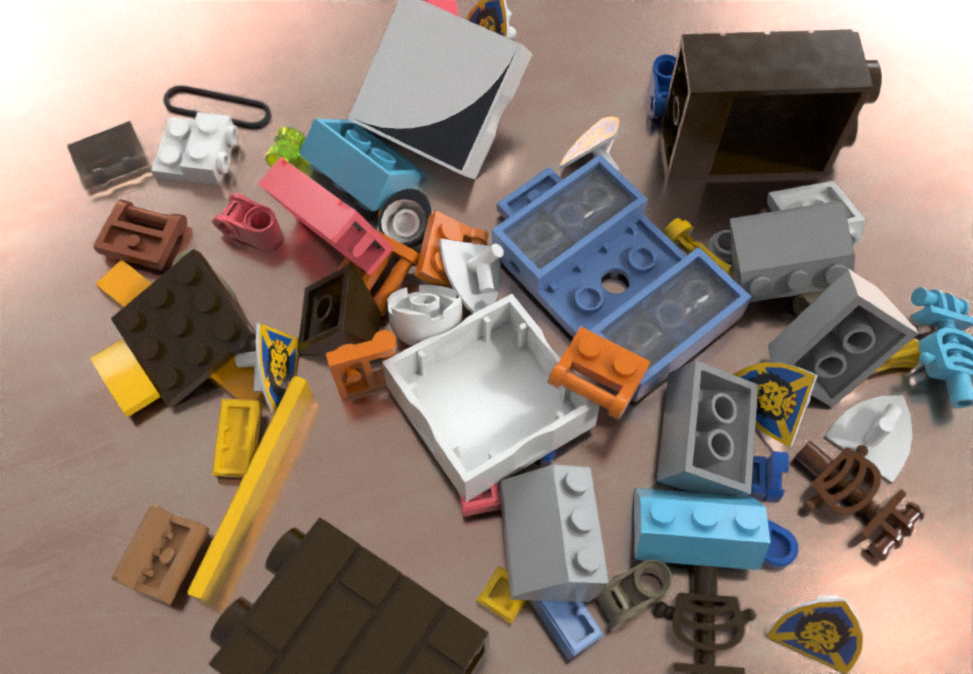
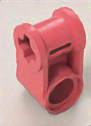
M236 192L232 193L229 197L230 203L222 214L216 215L212 220L214 226L224 235L243 241L259 250H273L283 240V232L274 211Z

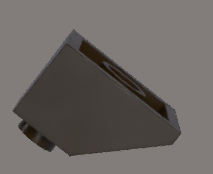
M348 264L305 288L297 352L301 354L326 355V353L335 351L338 347L345 344L356 345L371 341L374 335L380 331L381 312L355 266Z

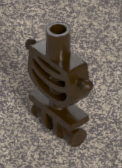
M692 565L693 593H678L673 599L672 606L662 601L655 605V611L659 615H670L668 632L671 640L680 648L699 654L697 655V662L699 664L674 662L670 665V674H745V667L715 665V654L725 653L737 646L743 640L745 634L743 620L754 621L757 613L753 608L741 611L740 602L736 596L718 595L717 567ZM684 615L698 618L697 622L688 619ZM729 616L728 622L714 624L715 618ZM681 629L689 633L697 634V636H699L697 637L698 642L689 639L687 636H685L682 633ZM729 630L732 631L730 641L721 644L714 642L716 641V638H714L716 635L726 633Z

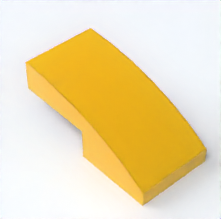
M123 338L90 358L126 417L131 416L161 397Z

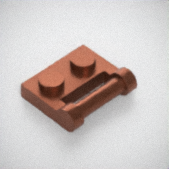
M120 199L112 209L93 248L101 255L162 270L179 235H182L186 230L187 217L178 213L168 215L136 207L132 202ZM130 219L147 224L163 227L164 229L163 231H159L127 223L125 221H129Z

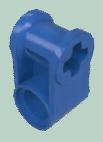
M663 54L658 56L653 62L648 85L651 118H658L659 115H663L676 62V56Z

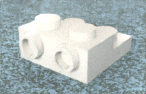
M197 112L195 120L169 117L151 169L154 178L220 186L223 173H227L229 170L231 147L236 145L238 139V130L233 125L230 115Z
M835 181L768 192L767 205L772 212L842 200L853 247L857 243H861L865 219Z

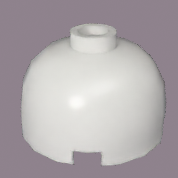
M419 285V292L408 294L406 287L392 293L387 299L391 329L397 338L410 346L429 337L449 331L461 323L462 298L461 296L456 298V291L452 288L439 285Z

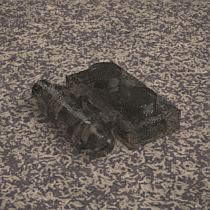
M130 121L66 145L75 169L80 175L79 180L85 190L97 185L99 188L109 185V181L125 174L132 176L138 173L137 169L150 165Z

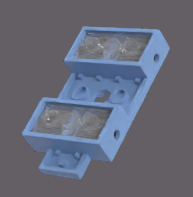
M599 154L564 180L548 167L497 202V212L505 221L492 229V245L499 244L502 247L504 253L499 260L573 338L579 328L583 327L651 361L646 374L631 398L636 403L666 379L668 373L681 367L742 318L751 296L699 247L689 255H686L644 215L648 199ZM607 273L611 275L623 274L629 282V287L624 292L611 293L604 289L601 279Z

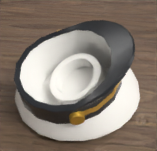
M412 188L396 192L388 199L383 209L379 211L377 230L420 253L428 218L433 213L428 197L423 192Z

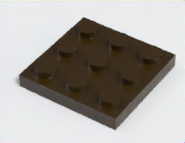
M192 249L110 318L165 404L175 406L256 339V331L201 252Z

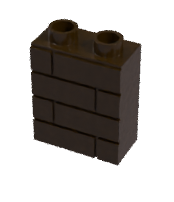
M853 29L814 30L813 33H809V30L770 31L769 34H765V32L726 33L725 36H721V33L682 34L660 125L667 181L828 175L840 150L854 145L858 133V115L863 105L875 103L881 91L882 70L880 63L877 59H866L859 31L853 32Z
M319 517L307 534L293 527L274 545L266 560L265 569L275 576L254 604L246 598L240 597L231 603L221 614L210 634V641L220 647V649L208 665L220 674H472L490 647L489 632Z

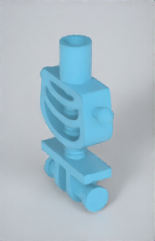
M918 287L913 291L911 301L915 306H924V309L913 314L914 322L938 329V331L920 340L919 361L924 364L929 377L946 381L951 407L966 408L973 406V337L963 331L973 326V317L967 316L970 307L967 300L957 299L955 295L950 293H943L936 289L928 291L926 288Z

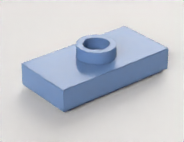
M529 600L568 660L604 636V633L583 602Z

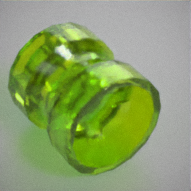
M280 127L274 136L275 145L269 148L265 156L267 164L272 167L282 157L298 169L301 163L299 152L306 136L295 128Z

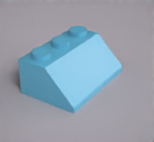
M314 119L299 152V155L309 162L310 168L318 173L325 174L333 180V185L337 189L351 194L357 199V204L360 207L371 212L382 210L392 195L403 189H413L426 175L425 171L370 130L347 119Z
M634 488L635 560L646 561L652 559L666 563L760 570L771 542L766 507L754 497Z

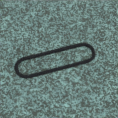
M186 85L171 87L163 97L164 105L168 109L195 116L199 111L171 105L168 101L170 94L177 90H187L263 107L266 113L264 118L258 122H246L231 118L233 124L247 127L262 126L268 121L271 113L269 106L258 100Z

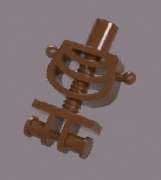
M810 440L795 456L797 460L817 476L805 490L810 499L803 503V508L807 512H813L818 507L827 518L834 521L851 518L859 511H863V514H867L866 517H870V521L858 532L853 540L860 544L874 532L879 539L875 543H871L868 546V550L878 560L886 561L889 558L888 554L893 548L900 549L904 544L901 534L910 537L915 532L914 525L926 517L924 510L917 504L908 502L901 514L895 507L907 495L902 489L897 491L882 507H880V504H876V501H873V497L880 487L881 473L874 463L865 458L868 454V448L865 445L857 446L855 451L846 447L833 460ZM850 469L853 472L851 481L849 477L846 478V474ZM863 478L866 481V492H863V489H860L858 486ZM833 488H837V491H840L834 495L827 493ZM847 497V500H850V503H853L854 506L841 507L837 504Z

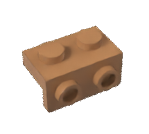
M152 504L113 572L112 580L139 594L171 605L210 528L200 522L173 515L161 506Z

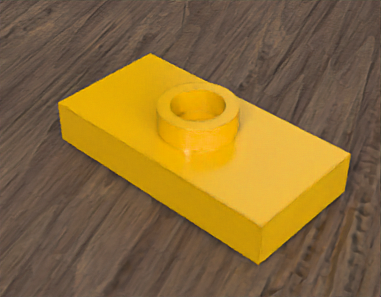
M221 399L212 476L224 478L244 477L258 447L263 406L261 401Z

